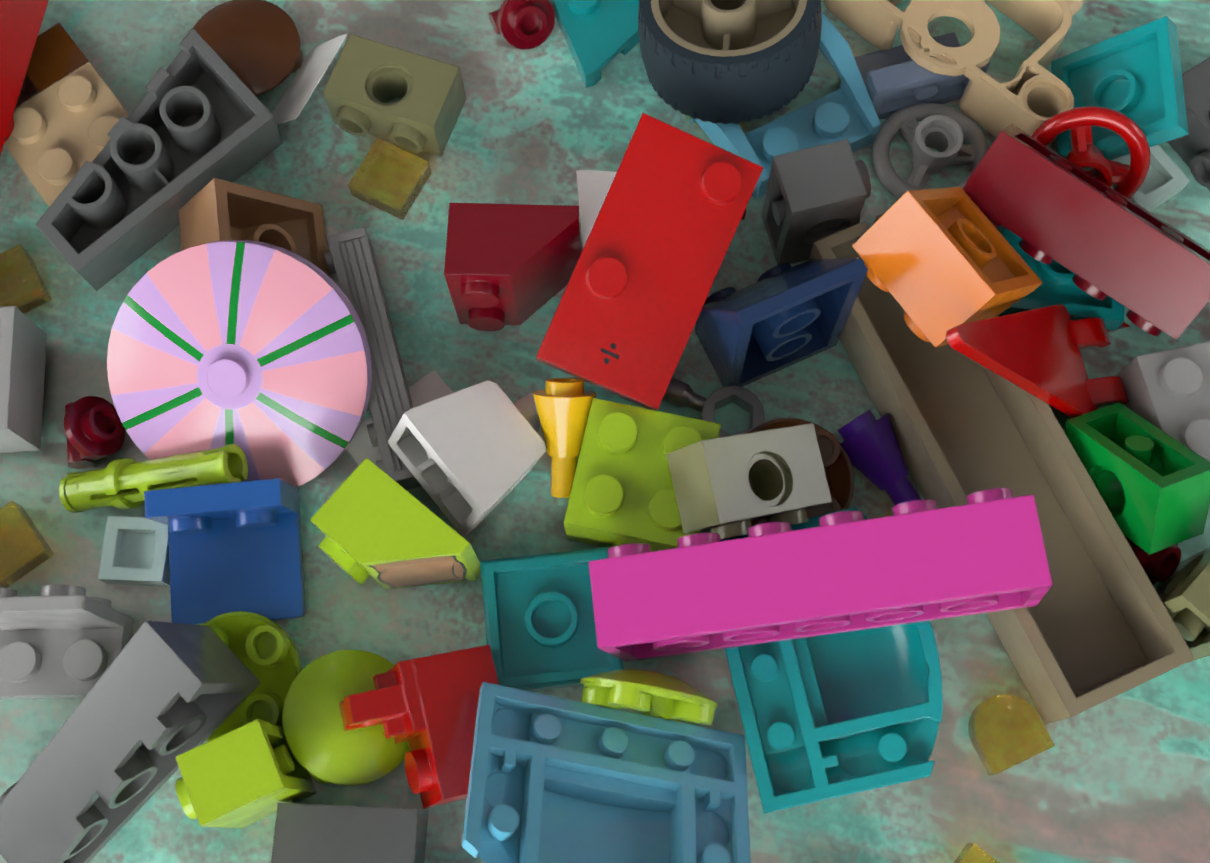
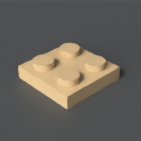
M87 62L15 108L13 114L14 129L9 139L4 143V146L50 207L86 161L93 162L110 140L107 135L122 116L127 119L129 113L91 63Z

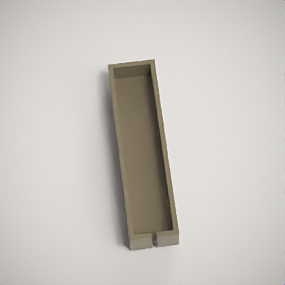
M882 213V214L876 216L874 223H875L884 213ZM866 221L814 242L809 260L861 258L852 245L869 229ZM866 275L839 340L880 417L888 413L903 459L924 499L936 500L938 509L967 505L968 495L988 489L1010 488L1012 489L1013 498L1034 495L1053 585L1037 606L989 612L986 615L1045 725L1073 717L1195 659L1049 405L954 350L949 344L935 348L931 342L923 341L917 337L907 326L903 316L905 310L890 292H885L874 285Z

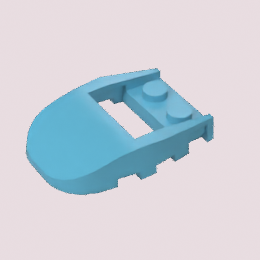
M823 12L819 49L838 74L840 89L744 134L739 124L703 122L700 119H693L686 115L691 124L695 122L699 124L712 140L713 145L764 167L752 193V197L755 200L766 195L774 156L848 139L852 152H855L872 144L875 136L879 133L881 123L850 46Z

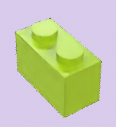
M260 719L247 723L175 757L182 775L181 778L175 781L177 797L185 814L191 820L197 818L200 827L242 829L276 813L278 803H297L317 793L308 771L299 764L291 753L285 740L283 727Z

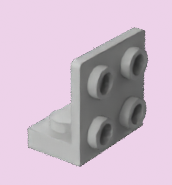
M61 584L45 585L41 587V596L17 597L18 591L15 589L0 587V700L85 698L132 638L134 618L111 608V600L85 596L86 589L84 587Z

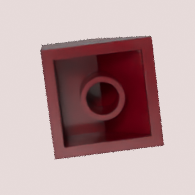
M449 202L444 276L460 324H468L469 327L480 331H498L503 329L505 325H521L567 286L582 253L579 206Z

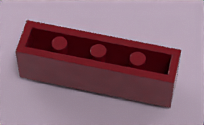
M1013 124L1001 130L962 188L996 229L1002 225L1022 238L1018 244L1024 252L1044 264H1051L1053 260L1057 261L1075 273L1072 281L1081 290L1099 300H1104L1108 295L1129 309L1126 313L1127 318L1137 327L1153 336H1159L1163 331L1177 340L1210 300V250Z

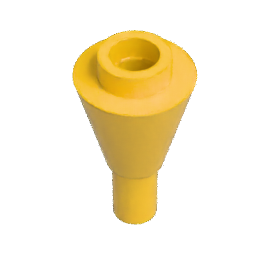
M549 378L545 380V389L536 390L532 393L547 453L551 456V496L569 498L576 471L577 456L580 454L592 399L596 398L597 393L584 390L583 379Z

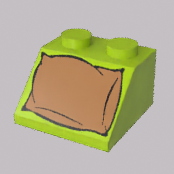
M367 457L310 519L326 536L319 543L318 547L361 586L369 577L373 578L387 590L476 581L481 576V563L471 544Z

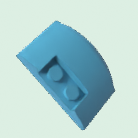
M483 682L479 690L462 847L473 857L476 858L478 856L485 863H751L745 735Z

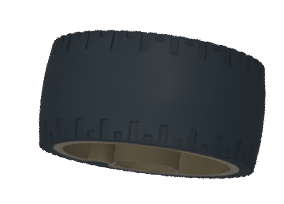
M639 0V42L648 79L653 89L657 91L658 96L661 99L663 98L667 105L670 104L672 109L680 111L685 116L688 115L693 119L697 118L703 122L710 121L716 124H738L744 121L750 122L753 119L758 120L790 104L791 100L795 99L800 91H803L805 84H808L810 76H812L821 38V0Z

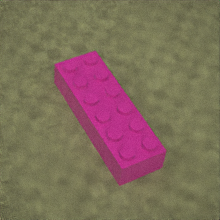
M995 488L968 495V504L938 509L936 500H915L894 506L892 508L894 516L864 520L863 512L842 511L821 517L819 519L820 527L792 531L791 524L788 522H770L748 528L749 537L720 541L718 533H697L677 539L678 548L651 552L650 545L644 543L612 547L608 549L609 558L589 561L598 648L625 662L1037 606L1053 584L1034 495L1013 498L1012 489Z

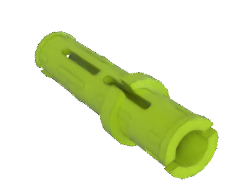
M236 444L140 462L133 458L115 459L106 468L67 473V477L60 480L58 488L59 497L62 505L71 513H80L85 510L114 506L119 510L134 509L141 506L145 501L144 491L246 481L248 463L244 452Z

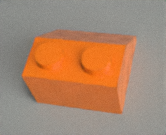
M961 187L908 190L852 245L864 260L868 268L866 275L870 281L881 290L891 293L905 310L903 316L910 330L923 341L931 342L935 348L949 344L946 339L947 330L959 324L994 318L1033 292L1043 283Z

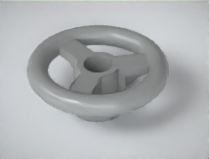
M918 103L896 111L883 122L872 144V162L881 184L899 200L908 190L924 189L931 174L940 172L946 165H971L967 177L955 186L963 188L988 151L989 146L979 126L963 112L943 104ZM898 131L913 151L912 160L915 166L906 182L895 172L889 155L891 142ZM965 139L968 144H963V140ZM928 147L934 148L939 152L932 151Z

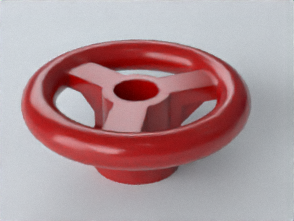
M1097 106L1069 109L1045 121L1032 134L1033 138L1047 146L1056 136L1071 129L1073 149L1067 154L1066 159L1080 168L1093 167V169L1086 172L1112 187V183L1116 184L1117 186L1113 189L1129 199L1139 190L1147 176L1150 165V147L1147 138L1141 128L1131 118L1116 110ZM1091 126L1110 129L1123 138L1130 151V165L1106 159L1101 150L1093 146Z

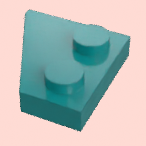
M548 0L553 7L554 15L586 88L594 86L601 79V70L620 52L625 56L639 43V0Z

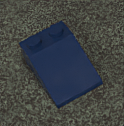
M862 258L810 259L794 267H791L789 263L780 264L763 273L757 283L738 291L734 287L724 288L707 297L696 321L695 333L722 386H746L836 346L868 271Z

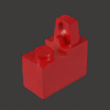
M490 644L399 661L387 672L376 674L373 677L375 690L348 695L344 698V701L339 703L344 731L383 724L385 739L394 738L395 744L409 742L410 751H407L405 754L406 778L411 791L414 794L420 793L423 809L467 799L479 690L483 682L499 685Z

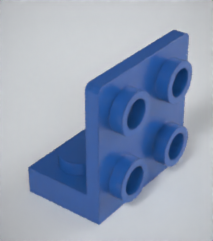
M277 478L144 491L145 518L168 525L172 623L195 625L210 621V619L212 620V618L224 613L239 611L260 614L271 620L301 618L305 615L299 488Z

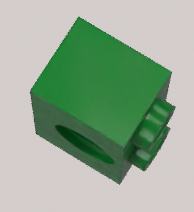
M1120 402L1066 420L1064 433L1124 536L1150 555L1204 533L1210 505V462Z

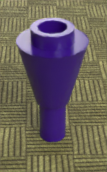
M869 409L837 430L844 440L840 443V446L847 452L851 464L881 491L885 490L895 506L909 501L922 500L907 478L909 473L888 413L876 420Z

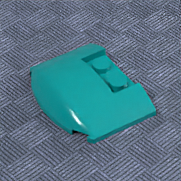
M852 507V508H848V509H844V510H840V511H836V512H842V511H859V510H858L856 507ZM828 514L808 518V522L792 525L791 530L820 527L819 519ZM747 534V535H742V536L733 537V538H729V539H724V540H720V541H727V540H734V539H740V538H747V537H749V536H748V534ZM930 621L725 648L764 814L931 776L935 760L929 761L938 734L939 723H942L943 690L939 653Z

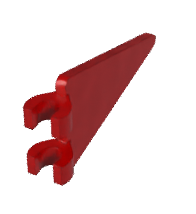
M1058 304L959 324L946 331V339L954 350L1071 418L1097 410L1101 406L1117 402L1123 405L1129 403L1121 377L1108 376L1088 379L1080 349L1088 346L1103 348L1111 344L1102 318H1086L1071 321L1066 307Z

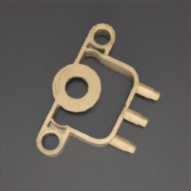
M824 0L826 8L835 17L879 50L891 49L898 27H900L899 37L903 48L917 65L935 74L966 76L969 82L960 99L959 110L995 137L999 135L1001 130L1012 124L1032 136L1035 130L1045 121L1074 107V96L1071 89L1062 80L1049 72L1047 68L1051 64L1072 24V17L1082 8L1086 0H985L1032 34L1041 43V46L1026 61L1022 62L1015 78L1012 81L1001 84L980 69L991 59L999 45L1000 25L995 12L983 0H912L904 12L896 7L902 0ZM937 17H955L967 25L972 35L971 41L959 47L944 46L930 36L927 28L928 23ZM1054 139L1047 145V147L1050 148Z

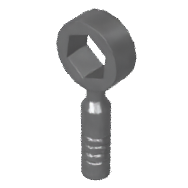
M672 377L662 399L677 407L688 406L701 413L700 420L714 422L715 410L733 402L751 414L750 428L736 435L745 434L763 424L765 418L763 405L758 397L747 388L735 385L721 387L712 392L708 398H705L695 393L689 384ZM720 429L719 438L731 436Z

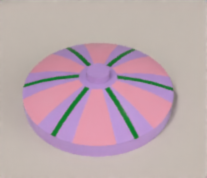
M250 240L216 241L190 247L161 261L134 285L124 299L113 323L108 343L107 372L113 403L125 430L141 452L149 460L236 444L242 449L247 459L248 475L246 481L280 478L295 487H299L314 479L326 470L352 441L364 418L370 398L372 383L370 348L363 325L350 300L340 287L313 263L296 253L268 243Z

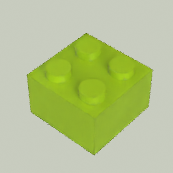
M593 398L563 522L567 540L610 548L624 544L644 543L649 544L650 550L653 552L678 548L677 539L699 533V531L687 534L683 532L666 454L702 440L719 438L721 424Z

